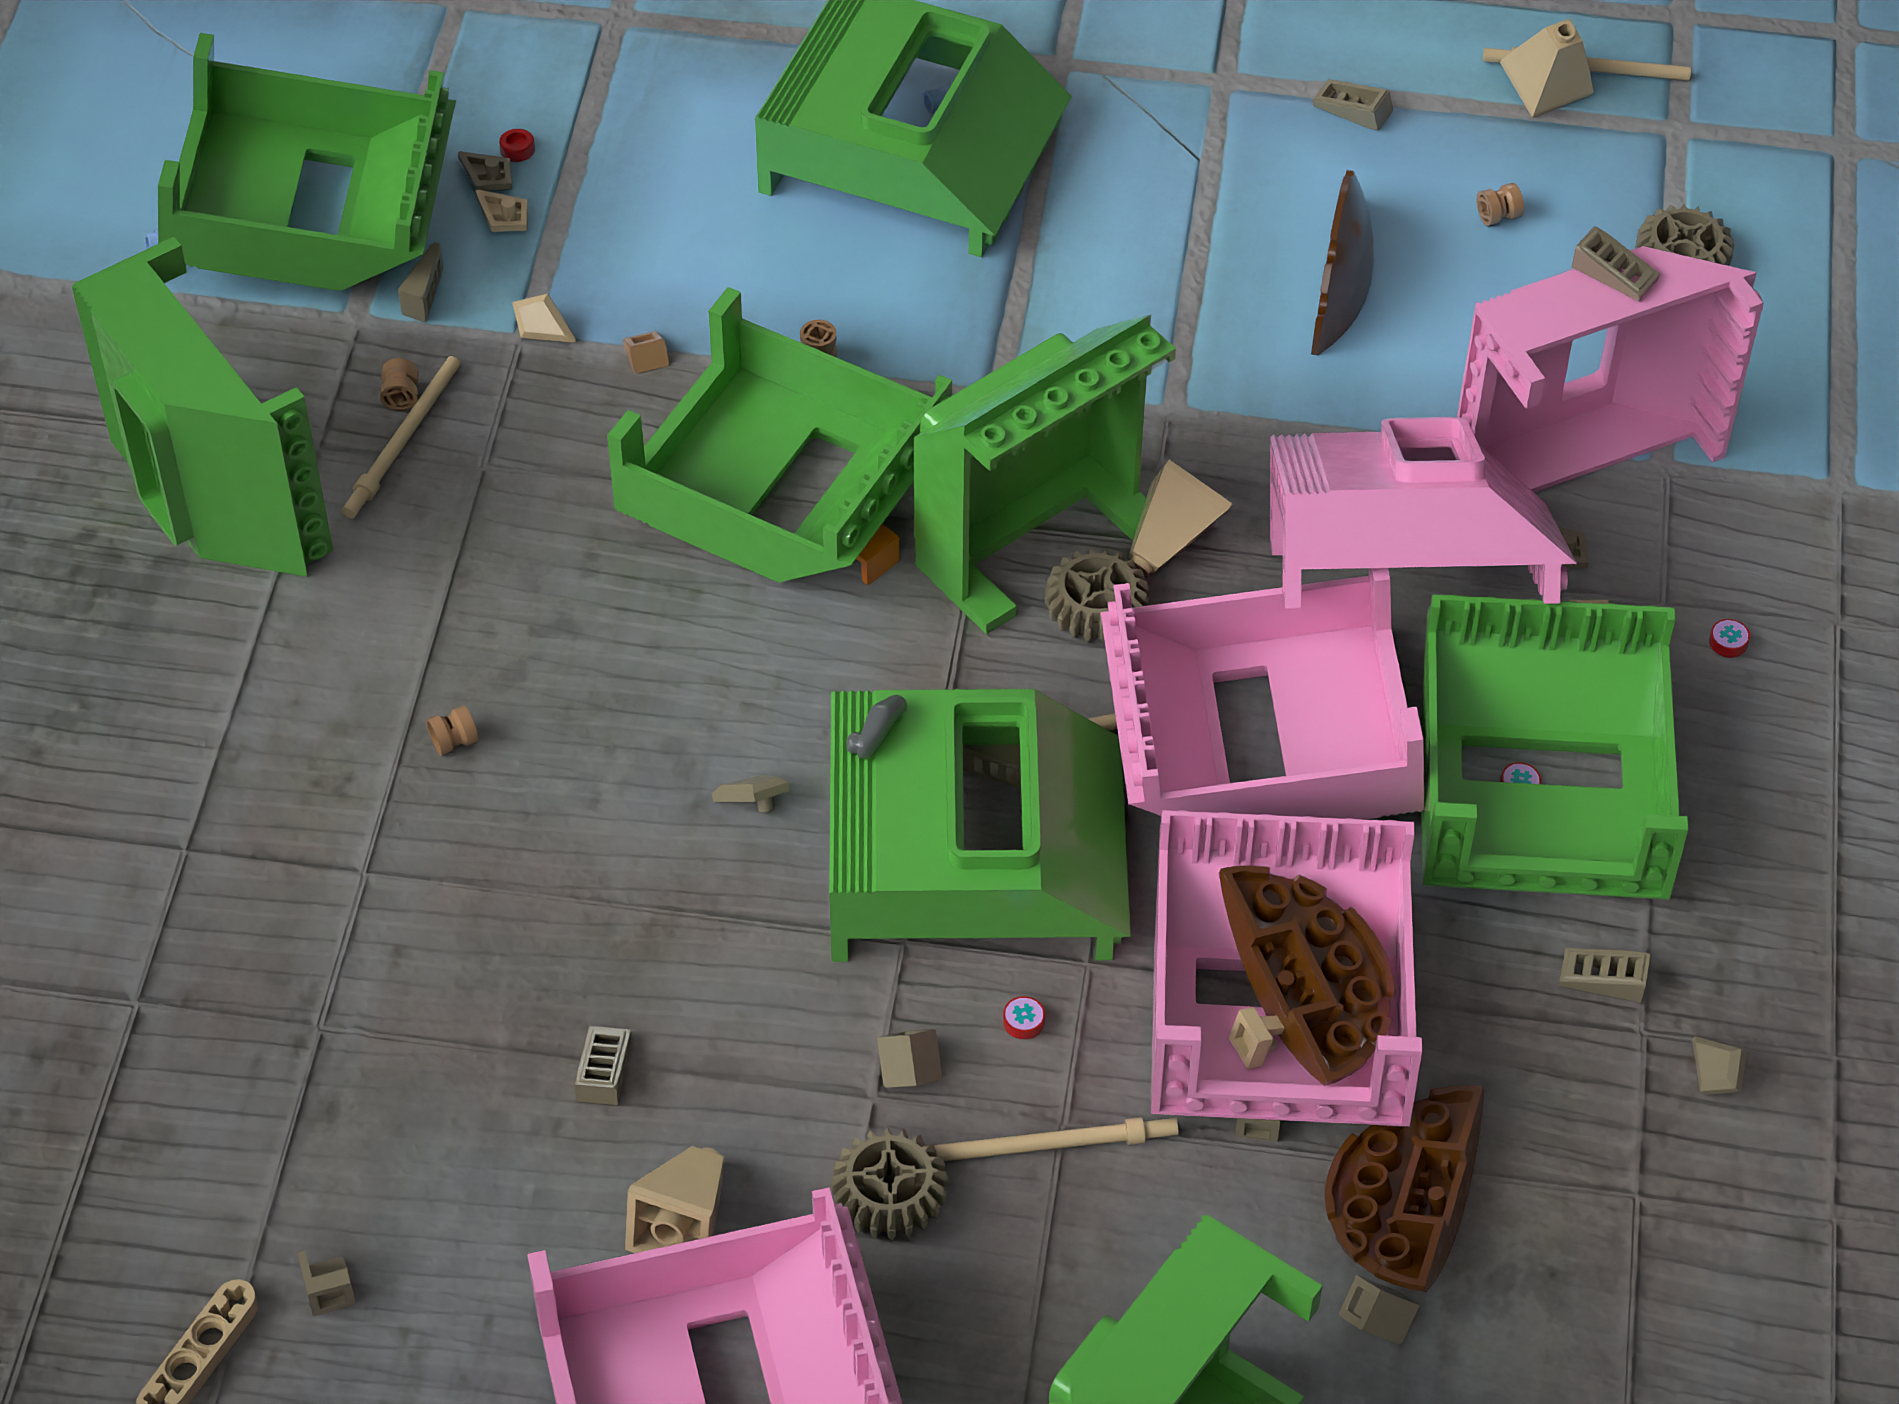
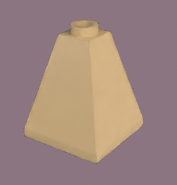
M1570 18L1545 27L1500 61L1532 118L1593 95L1594 89L1583 40Z
M1169 459L1151 482L1128 557L1131 560L1134 559L1136 569H1142L1144 575L1154 574L1213 527L1232 503Z
M691 1146L631 1184L627 1196L625 1250L639 1253L714 1236L723 1179L724 1156L712 1148L705 1147L700 1149Z

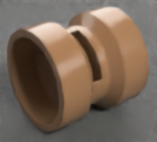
M1515 183L1502 185L1497 191L1487 189L1479 191L1477 194L1478 213L1486 226L1497 224L1505 217L1510 220L1522 217L1524 214L1523 196Z
M819 319L809 321L802 326L800 330L801 343L837 357L835 345L837 336L836 328L833 324Z
M403 358L387 361L383 365L381 372V402L384 406L398 411L412 408L416 404L418 395L416 386L419 379L418 367L414 362Z
M465 705L452 709L451 714L445 717L436 715L426 720L431 740L440 756L453 752L455 746L461 744L469 746L479 741L474 721Z

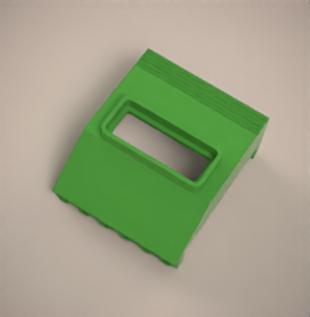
M827 0L755 117L758 192L772 196L783 176L787 175L969 228L968 254L982 258L988 245H994L1001 225L1004 221L1008 220L1012 205L1016 198L1021 196L1029 174H1033L1041 152L1046 150L1053 130L1058 128L1062 114L1072 96L1002 24L916 0ZM916 58L960 70L926 127H918L882 116Z
M200 33L193 56V111L179 162L164 161L158 183V244L175 237L182 246L185 265L190 267L196 266L198 269L336 291L347 289L423 255L456 100L448 99L449 88L443 87L444 72L430 70L428 90H425L424 95L214 61V35ZM304 160L353 168L338 235L288 227Z
M175 237L73 283L72 290L110 441L114 444V448H117L118 452L121 453V457H124L125 461L128 462L142 504L175 546L187 541L199 558L308 577L306 564L318 560L333 551V544L305 396L295 387L262 404L164 284L187 273L182 246Z
M727 287L708 311L712 363L644 446L641 415L630 410L625 412L608 433L614 508L617 512L621 511L624 515L628 514L637 521L641 520L643 523H648L657 530L778 583L851 566L913 483L914 437L920 434V422L925 413L952 396V380L938 375L935 379V395L932 398L743 319L741 292ZM820 438L855 453L794 534L752 516L811 439Z
M1151 314L1097 328L1075 342H1072L1063 333L1055 334L932 407L923 416L920 422V434L914 437L915 564L985 634L1015 617L1017 606L975 566L978 562L1084 497L1133 541L1146 498L1139 492L1147 376L1151 374L1152 366L1164 359L1170 363L1176 358V347L1150 325Z
M1452 594L1432 595L1431 605L1428 607L1420 724L1424 750V810L1421 811L1422 885L1670 899L1688 833V816H1679L1669 650L1675 624V608L1653 605H1618L1615 603H1579L1575 601L1544 604L1542 600L1469 597ZM1462 746L1621 755L1622 788L1464 780L1462 778Z
M1036 689L875 690L873 692L869 690L865 692L861 690L857 692L852 690L849 692L844 690L838 692L834 690L831 692L829 900L832 962H848V939L1097 937L1096 960H1113L1114 944H1121V937H1131L1123 766L1119 736ZM892 695H900L905 698L907 710L896 720L880 747L870 758L860 759L858 754H851L847 750L849 735L852 732L862 733L866 718L873 705ZM962 745H1020L1023 850H964Z
M1202 1215L1201 1222H1196V1228L1191 1229L1190 1235H1186L1185 1242H1181L1180 1248L1173 1251L1122 1318L1117 1321L1107 1314L1096 1324L1054 1379L1049 1392V1404H1303V1395L1229 1349L1230 1334L1261 1293L1309 1322L1319 1309L1323 1285L1211 1216Z

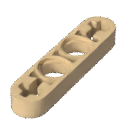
M241 1279L230 1280L216 1291L141 1390L136 1399V1404H161L163 1400H165L166 1404H189L258 1310L257 1297L250 1283ZM244 1296V1305L236 1303L230 1309L228 1302L230 1299L237 1301ZM227 1315L229 1316L231 1324H229L225 1319ZM209 1328H217L223 1332L222 1338L213 1345H205L199 1342L201 1333ZM182 1363H192L197 1367L195 1374L187 1380H178L172 1376L174 1369ZM165 1384L171 1389L168 1392V1394L165 1388Z

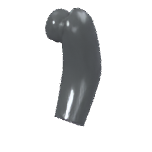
M892 695L873 705L866 718L862 733L852 732L849 735L847 750L851 754H858L860 759L870 758L880 747L896 720L907 710L905 698L900 695Z

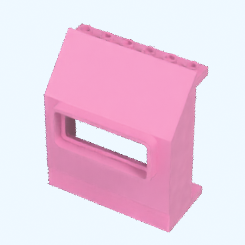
M1642 246L1630 251L1659 272L1660 275L1656 283L1640 301L1576 269H1571L1553 277L1511 290L1510 294L1497 295L1496 299L1490 297L1489 301L1477 302L1474 310L1457 417L1466 419L1478 444L1532 492L1552 487L1691 437L1696 440L1711 462L1723 459L1726 456L1729 440L1731 439V432L1764 303L1756 290H1753L1757 272ZM1620 268L1618 271L1622 273L1624 269ZM1634 275L1630 280L1635 283L1640 277ZM1607 329L1599 369L1593 374L1565 383L1573 340Z
M1459 417L1390 418L1381 421V432L1312 433L1309 437L1305 433L1301 437L1298 434L1294 437L1290 434L1284 437L1281 434L1278 438L1273 434L1270 437V548L1272 555H1283L1282 598L1285 609L1301 608V569L1528 565L1529 573H1533L1534 584H1538V592L1540 595H1543V603H1560V590H1567L1568 583L1567 567L1562 566V564H1577L1546 503L1478 444L1466 419Z
M1369 568V576L1301 585V608L1285 609L1282 598L1283 587L1132 608L1129 583L1113 585L1115 601L1108 602V611L1100 613L1128 804L1162 816V810H1185L1189 812H1227L1232 814H1269L1275 816H1311L1367 820L1380 818L1383 815L1388 817L1391 814L1398 815L1399 813L1405 814L1407 812L1413 813L1424 810L1423 735L1417 707L1407 708L1391 629V588L1388 568ZM1268 676L1286 776L1230 783L1214 683Z
M1162 810L1154 945L1151 1114L1410 1127L1422 1056V1037H1416L1410 869L1414 841V822ZM1244 865L1270 867V874L1288 879H1293L1297 875L1304 876L1326 887V896L1344 910L1349 907L1354 908L1375 933L1386 953L1393 974L1395 993L1390 1000L1389 1015L1393 1019L1387 1035L1377 1036L1376 1049L1362 1068L1352 1075L1324 1086L1296 1060L1279 1035L1273 1036L1278 1046L1276 1050L1267 1053L1263 1065L1247 1070L1228 1037L1239 1010L1252 1008V1006L1196 1003V969L1245 971L1225 908L1219 878L1221 868ZM1254 1007L1259 1016H1266L1262 1007Z
M830 1187L812 1191L813 1214L553 1272L549 1270L545 1250L527 1254L537 1317L556 1404H706L688 1330L747 1316L770 1404H903L848 1206L843 1207L842 1203L834 1204Z

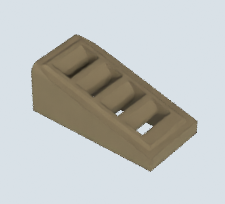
M1332 79L1326 81L1312 100L1313 106L1377 131L1382 128L1393 111L1390 90ZM1335 94H1339L1336 99L1333 98Z
M1596 226L1585 235L1575 248L1572 268L1637 301H1640L1659 279V272L1611 235ZM1620 268L1624 269L1622 273L1618 271ZM1634 275L1640 277L1635 283L1630 280Z
M433 242L398 288L402 315L421 322H425L429 316L443 272L441 245L439 243Z
M963 745V771L1021 788L1020 745Z
M1565 948L1558 986L1641 1003L1651 954L1638 951ZM1575 963L1584 964L1582 975L1574 974ZM1592 966L1600 968L1599 976L1591 975ZM1609 970L1617 971L1616 976H1608ZM1625 974H1632L1633 977H1625Z
M589 1026L574 1086L576 1102L608 1105L619 1104L631 1040L630 1029ZM597 1039L619 1041V1044L597 1043ZM595 1051L616 1053V1056L594 1055ZM592 1063L613 1065V1068L594 1067ZM590 1075L610 1077V1079H592Z

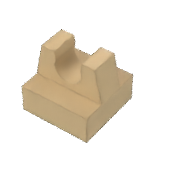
M1252 1007L1239 1010L1228 1038L1248 1070L1263 1065L1267 1053L1276 1050L1278 1046L1273 1036L1283 1034L1285 1028L1277 1015L1259 1016L1256 1009Z

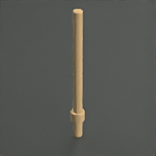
M1512 47L1511 50L1484 48L1482 61L1500 63L1503 57L1517 47ZM1587 57L1589 71L1687 81L1690 80L1691 67Z
M449 356L367 474H362L353 486V494L341 510L344 516L350 519L355 518L364 503L372 500L380 488V480L460 367L461 363L456 357Z
M1142 1117L1125 1119L1124 1124L934 1145L937 1150V1157H942L943 1161L1119 1141H1127V1145L1145 1143L1146 1138L1178 1135L1177 1118L1143 1121Z

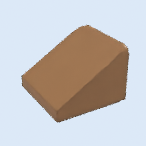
M652 331L622 340L623 347L635 373L639 374L669 365L665 340L658 332Z

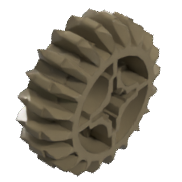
M1683 204L1681 209H1676L1674 206L1669 205L1666 211L1657 208L1655 214L1647 215L1646 220L1638 230L1635 249L1645 246L1729 266L1733 258L1734 239L1730 234L1731 228L1724 227L1723 219H1714L1712 211L1703 213L1700 212L1699 206L1693 210L1688 209L1685 204Z
M1090 547L1086 555H1082L1075 550L1072 559L1062 557L1059 566H1053L1050 577H1048L1045 584V605L1047 610H1049L1051 621L1057 622L1060 631L1070 629L1072 639L1078 635H1084L1087 643L1092 637H1099L1101 642L1104 643L1100 612L1108 611V602L1115 601L1113 585L1129 583L1132 608L1148 606L1149 586L1147 581H1145L1143 570L1136 569L1134 559L1124 561L1121 552L1115 556L1109 555L1107 548L1102 554L1094 553Z
M888 1126L882 1136H876L870 1129L867 1134V1141L854 1137L851 1142L852 1149L842 1148L840 1161H835L833 1166L831 1191L834 1194V1204L842 1203L843 1207L848 1206L851 1220L855 1221L857 1232L859 1233L869 1227L874 1239L881 1231L887 1232L891 1241L896 1236V1231H903L910 1238L914 1225L925 1231L928 1225V1218L937 1219L940 1213V1206L944 1205L946 1201V1187H948L945 1163L942 1157H937V1150L934 1144L924 1146V1139L921 1134L911 1140L908 1139V1132L905 1128L898 1136L892 1135ZM887 1174L891 1175L892 1193L888 1192Z

